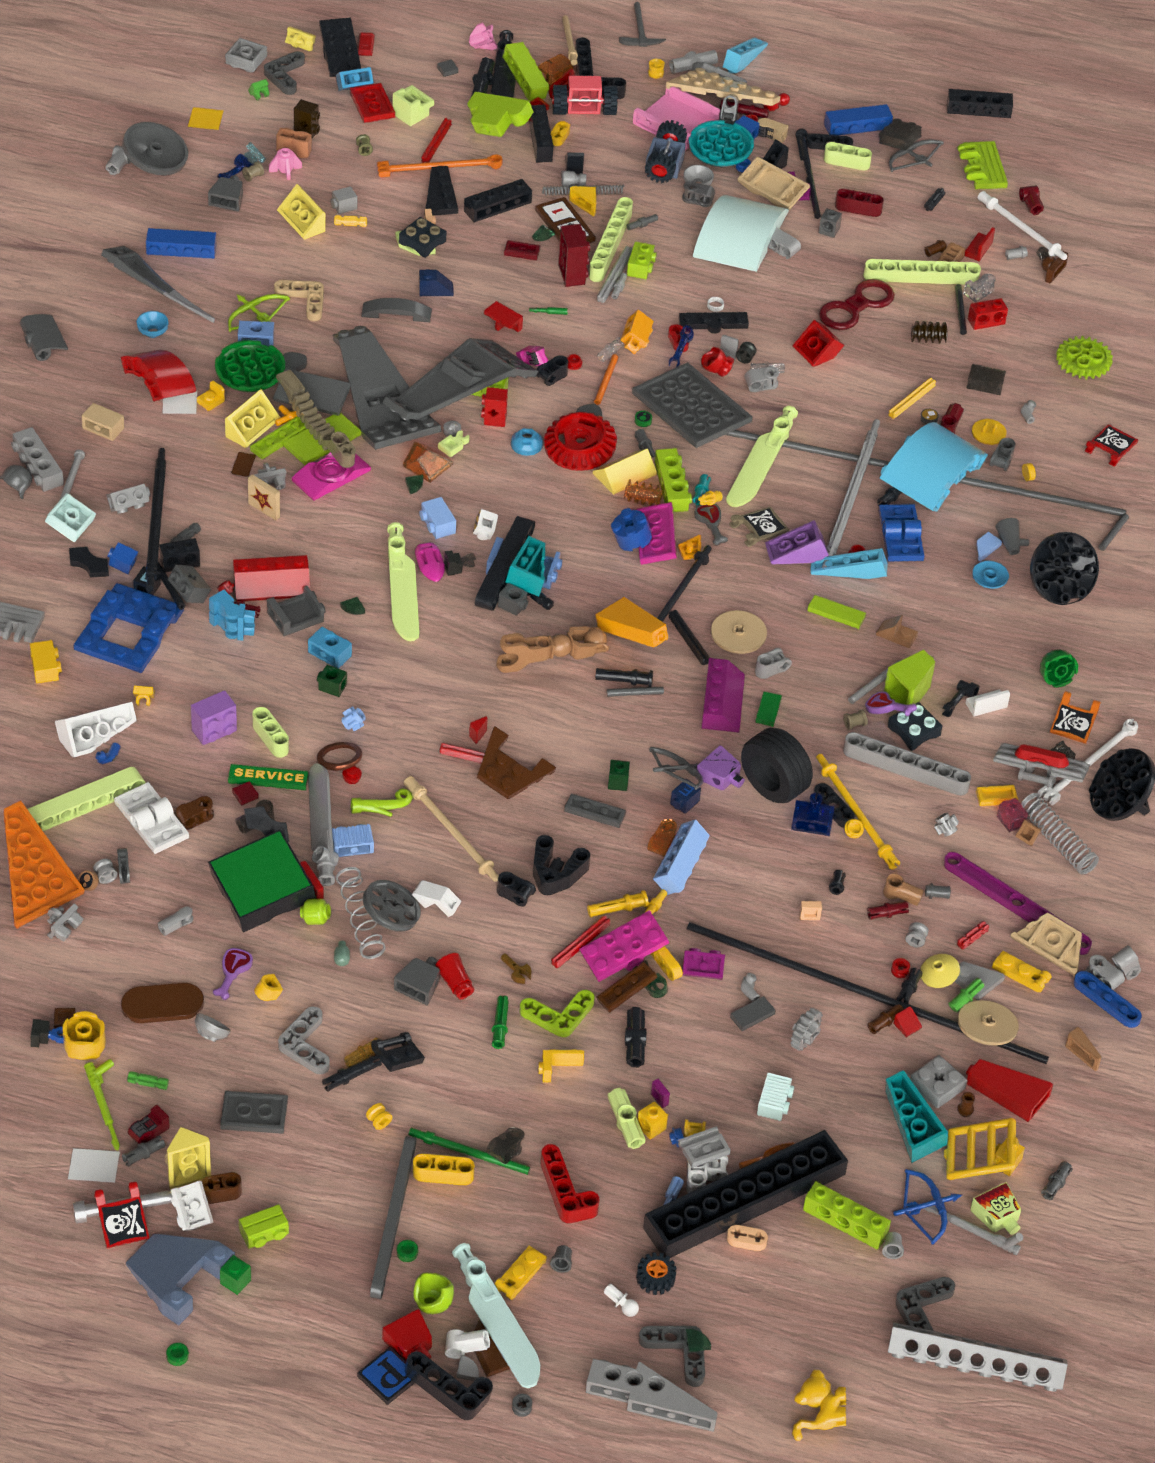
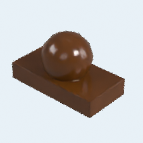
M1063 251L1067 254L1066 260H1062L1059 257L1056 259L1053 256H1047L1043 259L1041 265L1043 270L1047 272L1045 282L1052 283L1066 267L1068 260L1067 252Z

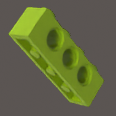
M677 448L656 450L654 463L664 503L672 502L673 512L688 511L689 504L692 503V495L688 493L689 485L688 480H685V468L681 467V455H678Z
M818 1182L814 1183L805 1197L803 1211L877 1250L889 1233L891 1220Z

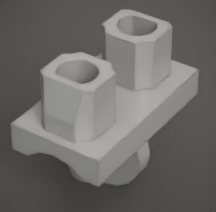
M263 463V469H259L258 474H254V476L267 484L274 483L277 490L285 488V468L276 470L275 466L269 467L268 463Z
M73 904L64 914H62L64 912L63 907L58 909L51 907L48 910L50 918L47 922L49 924L55 923L51 926V931L47 936L51 939L56 936L64 942L72 932L65 925L69 923L73 928L77 929L84 920L77 913L79 907Z

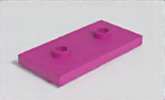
M672 502L637 508L636 510L645 514L652 534L649 544L644 548L639 547L641 565L676 559Z

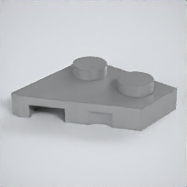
M963 961L959 964L960 974L955 982L965 989L976 978H979L984 983V988L974 996L979 1001L1003 982L1005 975Z

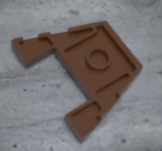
M494 726L477 775L478 780L506 799H510L526 790L531 784L538 783L543 777L555 772L556 767L543 758L530 771L499 749L508 740L509 735Z

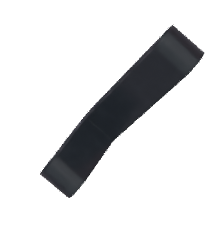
M578 38L575 44V50L578 55L576 64L577 76H594L590 41L587 38ZM601 77L602 95L603 86H617L618 99L625 97V79Z

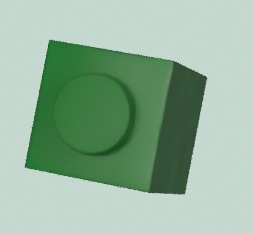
M235 1255L220 1269V1284L236 1295L251 1281V1266Z

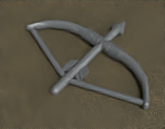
M931 139L921 140L906 147L902 143L893 142L900 150L891 156L889 160L890 171L893 172L894 170L919 164H926L932 167V163L928 160L944 142ZM937 144V147L928 157L918 155L912 151L922 145ZM907 153L915 157L916 163L892 167L895 159Z
M649 748L659 766L653 768V772H665L694 787L695 790L701 787L704 781L702 775L697 770L698 763L690 764L684 758L665 749ZM656 753L674 759L679 765H662ZM675 770H686L697 778L698 784L696 785L673 772Z

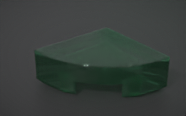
M542 224L533 234L532 238L535 241H545L556 233Z
M423 475L405 478L410 494L416 493L422 488Z
M358 597L340 602V607L347 613L354 615L365 614V608Z
M686 1329L685 1334L689 1352L711 1350V1343L707 1336L700 1331Z

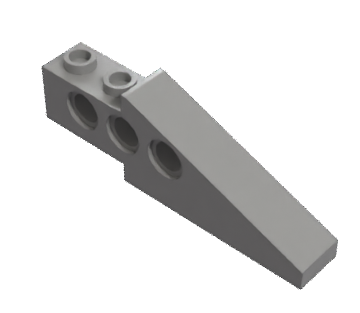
M593 1359L587 1379L586 1393L628 1403L627 1411L714 1432L718 1414L716 1411L643 1363L638 1362L637 1369H634L627 1365H617L606 1360Z

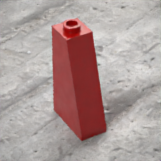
M979 1059L975 1065L971 1064L966 1071L968 1086L1027 1122L1033 1118L1048 1100L1053 1088V1083L982 1059Z

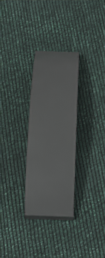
M380 298L363 303L362 317L379 318V313L413 316V321L430 323L432 308L408 299Z

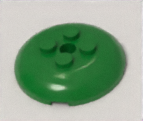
M255 340L232 343L223 348L222 353L215 359V371L218 378L228 387L242 392H257L260 389L263 391L279 382L276 375L285 370V359L282 353L272 345L266 346L261 344V341Z

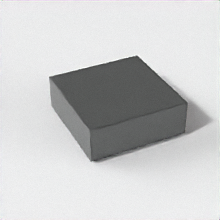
M452 59L437 63V68L443 77L458 73V67Z

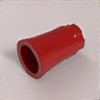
M450 953L438 960L435 967L439 968L441 977L447 983L452 993L459 1000L466 999L472 995L475 989L463 966L460 955L458 953Z

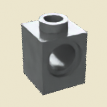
M826 208L820 219L819 233L835 238L840 229L842 213Z
M508 583L499 593L498 607L516 616L526 609L528 605L527 592Z

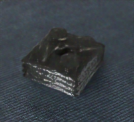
M898 118L893 119L879 133V144L906 151L922 136V127L914 122L907 123Z

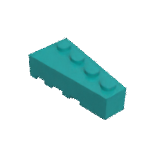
M902 1070L887 1078L885 1092L911 1163L946 1146L948 1143V1131L905 1071Z

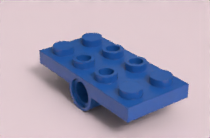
M915 504L879 505V516L887 560L924 561L925 555L921 539L922 526L921 520L917 518Z

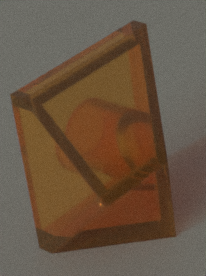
M414 442L403 462V467L429 483L453 465V461L429 446Z

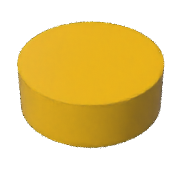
M1032 463L1022 465V474L1026 481L1034 480L1036 477L1035 468Z

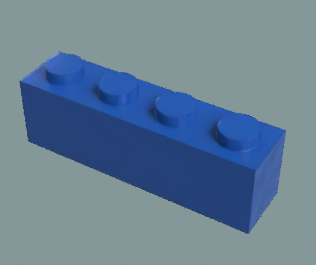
M887 104L825 112L824 126L829 135H847L891 129L893 115Z
M148 228L146 238L147 255L215 259L217 246L216 232Z

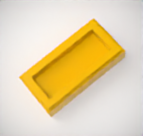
M1014 785L976 788L979 806L1018 803Z

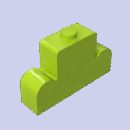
M474 92L467 103L472 115L471 123L475 132L496 137H502L511 123L516 127L523 126L534 113L529 100Z

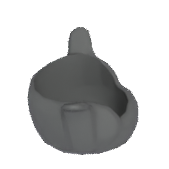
M20 465L7 467L0 476V479H3L8 485L19 491L21 499L24 498L25 491L32 483L31 473Z

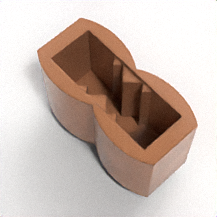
M280 128L276 135L277 151L282 148H288L297 157L308 158L312 151V135L289 128Z

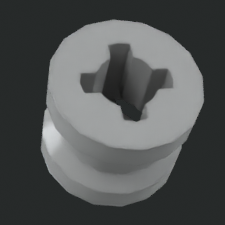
M101 859L94 864L93 870L98 875L100 883L108 884L116 879L117 871L113 868V863L110 859Z
M919 922L910 924L909 932L905 938L906 942L912 947H922L929 932L928 928Z

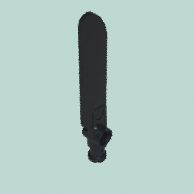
M503 30L499 34L500 41L497 44L493 75L494 82L491 94L514 98L516 79L503 58L506 44H512L511 41L514 37L510 30Z

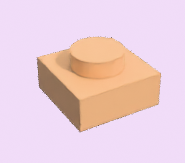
M425 209L424 219L436 225V218L432 216V210Z
M801 901L800 920H820L822 911L821 901Z

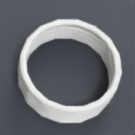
M711 297L708 300L707 307L713 312H719L724 308V301L719 297ZM714 301L720 302L722 306L713 307L709 303Z

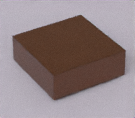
M55 1008L54 1029L63 1027L67 1018L69 1020L74 1016L76 1008Z

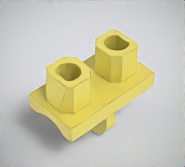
M288 27L285 43L291 44L295 48L299 47L312 51L316 36L293 27Z

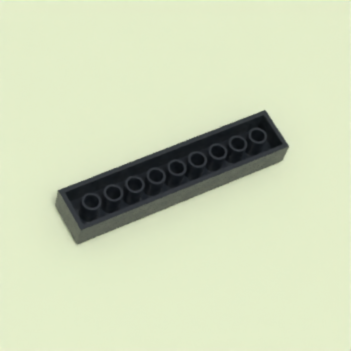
M823 1130L646 1213L643 1229L658 1251L664 1253L663 1257L665 1258L668 1255L672 1258L728 1231L733 1225H741L808 1193L815 1182L825 1185L846 1175L848 1159L826 1130Z

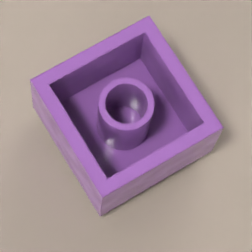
M225 690L191 705L192 731L202 745L214 742L237 731L236 704Z

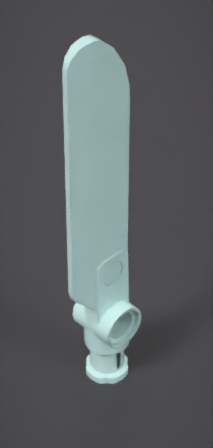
M468 1243L458 1245L452 1251V1255L459 1260L460 1268L466 1276V1284L471 1287L468 1297L470 1304L519 1384L525 1388L534 1387L537 1385L540 1377V1361L535 1349L486 1272L485 1263L479 1260L478 1257L473 1256Z

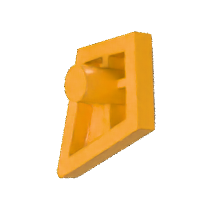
M697 535L678 545L683 560L693 559L696 552H701V535Z

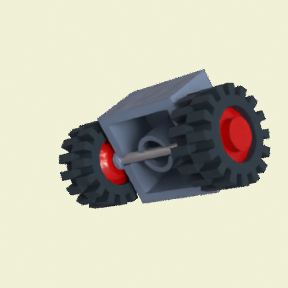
M668 120L665 123L662 122L656 137L652 140L646 158L645 173H647V177L651 176L650 180L653 181L655 179L656 183L659 181L661 183L666 181L667 183L669 179H677L682 167L687 132L686 128H683L684 125H679L678 121L674 123V120H671L670 123Z

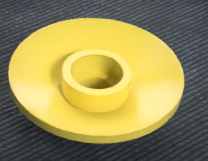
M948 954L931 956L921 966V979L927 986L932 988L949 986L958 978L960 965L953 956Z

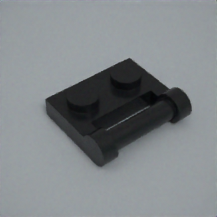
M403 1032L399 1036L385 1040L377 1039L371 1042L372 1050L389 1072L422 1064L425 1059L424 1055L412 1042L409 1032ZM398 1044L403 1045L402 1047L390 1049L387 1051L384 1049Z

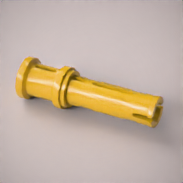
M642 890L641 893L633 895L625 894L620 899L587 905L589 917L592 918L621 910L630 912L634 908L643 906L648 908L649 902L646 891Z

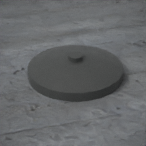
M154 122L136 123L127 129L122 141V147L127 158L135 166L151 174H175L183 169L188 159V148L184 140L175 131L162 124Z

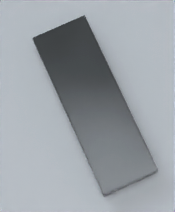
M575 794L570 795L564 812L620 828L626 815V810Z

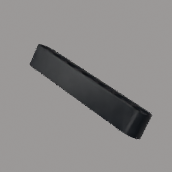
M520 516L515 518L476 595L475 606L494 611L498 603L499 593L507 585L505 581L512 562L528 536L531 537L534 532V520Z

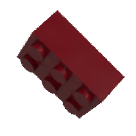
M581 224L560 226L558 266L565 287L585 285L586 278H588L587 265H589L588 252H590V243L586 241V231L582 230Z

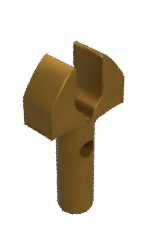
M506 953L501 956V960L514 971L511 975V979L514 982L525 984V978L520 974H525L531 980L532 970L528 964L519 966Z

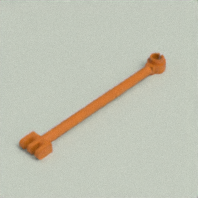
M494 154L485 159L389 165V161H379L377 167L380 177H390V172L425 170L438 166L453 168L488 165L493 169H499L503 164V159L501 155Z

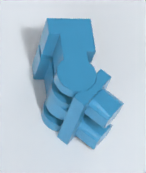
M225 590L209 598V623L211 625H219L229 639L237 638V640L243 641L244 635L254 636L255 611L245 610V604H234V599Z

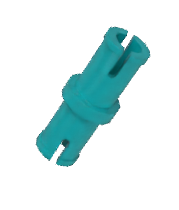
M702 474L699 478V483L695 486V495L693 497V503L696 502L695 505H701L698 498L709 491L711 477H708L707 474Z

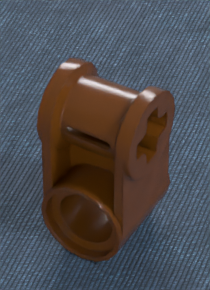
M201 796L178 806L175 810V815L186 830L192 829L213 819V801L208 796Z

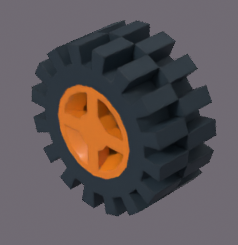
M653 1252L652 1257L647 1254L638 1263L637 1283L640 1284L642 1290L646 1287L647 1293H650L652 1290L653 1295H657V1291H660L661 1295L664 1294V1290L668 1292L674 1286L677 1268L674 1266L675 1262L673 1260L670 1261L668 1255L665 1258L663 1257L664 1253L656 1256V1252Z

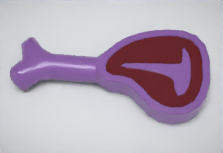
M231 948L225 952L222 960V969L226 977L221 987L213 990L215 996H220L223 1000L230 997L228 989L232 981L240 973L248 971L252 967L253 958L249 952L238 948Z

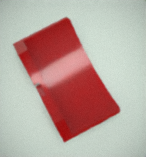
M153 350L121 357L125 374L130 373L145 379L144 383L151 393L153 402L196 392V386L187 367L176 355L167 350Z

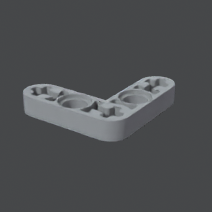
M309 1007L280 1035L278 1048L282 1053L312 1072L325 1074L330 1068L329 1057L305 1042L322 1023V1010L318 1007ZM303 1027L306 1031L304 1033H297L295 1029ZM305 1050L310 1054L302 1057L298 1053Z

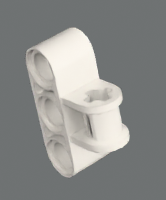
M724 1156L691 1168L688 1162L687 1193L689 1194L706 1186L707 1181H716L727 1176L726 1165L728 1164V1157Z

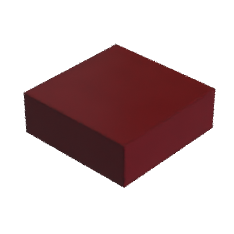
M250 781L232 788V793L241 806L259 799V794Z

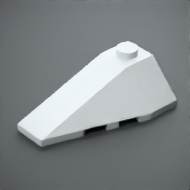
M129 702L56 720L55 725L60 742L72 757H77L93 752L98 746L106 743L111 737L123 731L137 721L133 703Z

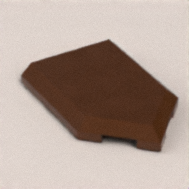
M480 1319L474 1331L486 1329ZM490 1335V1348L474 1351L486 1377L510 1369Z

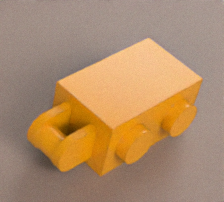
M638 309L628 317L620 339L624 343V348L630 350L633 354L640 348L647 346L649 343L648 337L653 331L652 325L654 321Z

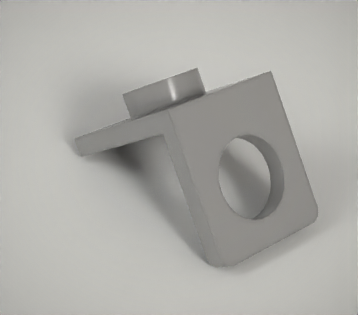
M722 335L720 348L726 356L732 357L735 361L739 340Z

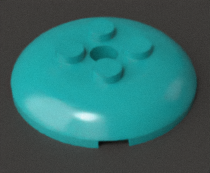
M714 120L702 123L692 130L689 137V148L695 157L706 164L717 167H729L745 161L751 155L754 148V139L746 128L737 123L732 125L725 123L724 120Z

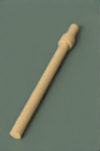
M564 15L562 21L568 46V58L572 65H576L578 55L574 48L568 16Z

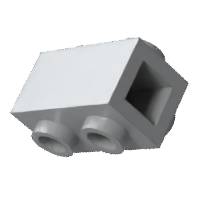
M145 484L106 494L111 512L117 511V514L127 512L128 507L134 506L135 509L144 507L145 502L150 501V491L148 487H145Z

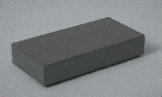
M763 996L732 1012L730 1018L741 1031H744L775 1015L776 1010Z

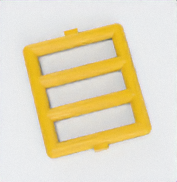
M1007 1118L949 1128L947 1149L944 1150V1158L947 1160L946 1178L948 1180L1014 1170L1016 1167V1148H1019V1141L1016 1137V1120L1014 1118ZM1008 1127L1007 1162L995 1164L996 1129ZM987 1130V1166L975 1167L976 1132ZM967 1134L966 1169L955 1171L956 1136Z

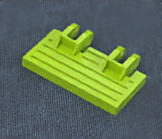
M995 141L963 142L957 147V150L960 152V158L968 160L967 166L964 167V172L966 173L967 180L974 181L975 189L1007 188L1008 181Z

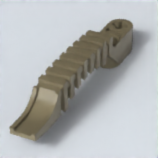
M291 370L277 374L276 378L283 386L292 409L301 418V422L305 423L306 429L309 428V432L311 435L313 434L314 439L318 440V444L322 445L324 451L329 449L342 467H352L355 464L356 449L348 437L342 432H335L334 427L330 428V424H326L324 418L321 420L322 415L320 413L317 414L318 409L316 406L313 408V400H309V392L305 393V387Z

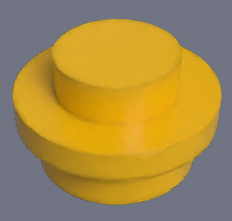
M850 819L846 822L844 831L848 837L855 839L863 834L864 826L861 821Z

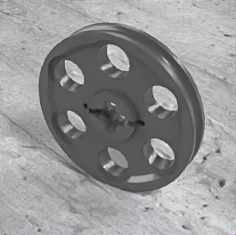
M377 880L372 882L363 894V905L367 913L374 921L387 929L400 932L408 931L415 926L420 918L421 910L418 901L412 896L410 891L400 884L389 880ZM388 889L392 890L395 894L390 893ZM372 891L377 892L379 896L375 895ZM403 901L408 902L410 906L406 905ZM373 905L377 906L380 910L375 909ZM389 917L393 918L396 922H392Z

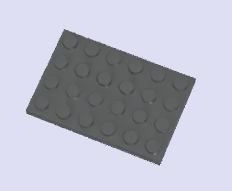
M688 362L632 388L633 395L695 448L752 422V415Z

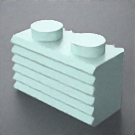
M767 1073L758 1105V1116L781 1121L783 1114H788L790 1102H787V1099L792 1098L795 1086L791 1085L792 1078Z

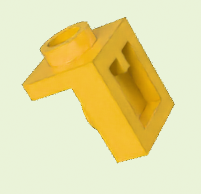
M212 380L210 382V389L197 397V403L207 411L214 409L225 402L224 388Z

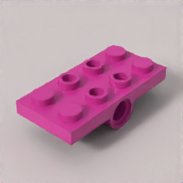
M649 910L579 950L596 979L600 982L624 968L632 971L643 963L645 956L669 944V941Z

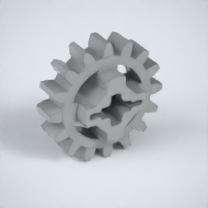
M810 1008L806 1014L800 1016L792 1028L793 1036L790 1044L793 1048L803 1051L804 1047L806 1048L808 1044L811 1045L821 1031L822 1012L815 1008Z

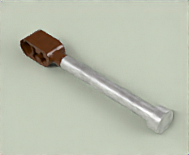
M229 1172L207 1176L202 1179L208 1204L236 1200L242 1194V1179L238 1173ZM171 1190L140 1195L142 1207L146 1208L172 1203ZM131 1197L122 1198V1199H116V1200H110V1201H105V1202H106V1204H108V1203H113V1202H117V1201H121V1200L130 1199ZM84 1201L73 1202L76 1224L87 1222L88 1217L99 1216L96 1203L85 1205Z

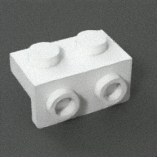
M202 1181L171 1189V1202L176 1207L178 1213L177 1223L183 1231H191L214 1223Z

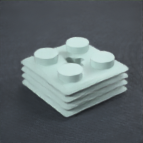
M66 493L49 512L45 522L75 542L92 523L96 513Z

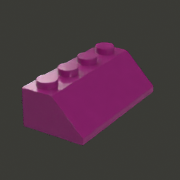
M709 658L701 729L740 732L745 674L729 660Z

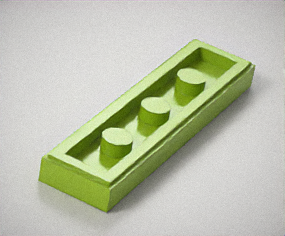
M295 417L252 444L250 451L263 460L282 448L284 441L306 430L305 423L301 422L300 417Z

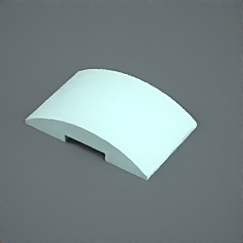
M723 195L715 202L703 224L693 257L757 272L767 253L768 244L776 227L780 229L789 209Z

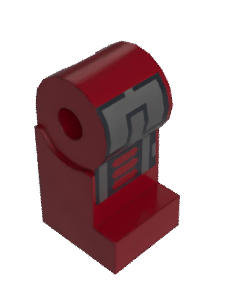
M155 1105L151 1108V1112L141 1120L135 1121L129 1127L127 1133L137 1144L141 1142L146 1143L170 1128L169 1116L158 1105Z

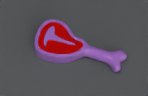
M877 692L865 703L867 712L871 714H885L897 710L904 712L905 716L908 717L910 713L917 709L916 704L905 705L896 703L893 699H890L887 692Z

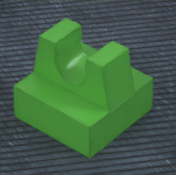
M267 79L252 83L248 89L250 95H253L256 100H260V93H263L265 98L269 96Z

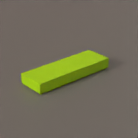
M814 595L807 610L808 612L857 629L860 628L866 617V613L817 595Z

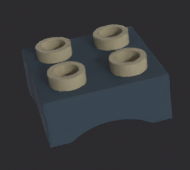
M419 217L399 233V244L413 248L420 256L426 258L435 247L446 242L447 231Z

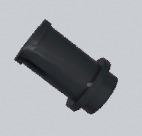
M842 870L834 871L832 882L829 884V890L834 895L841 894L845 888L843 884L846 873L842 874Z

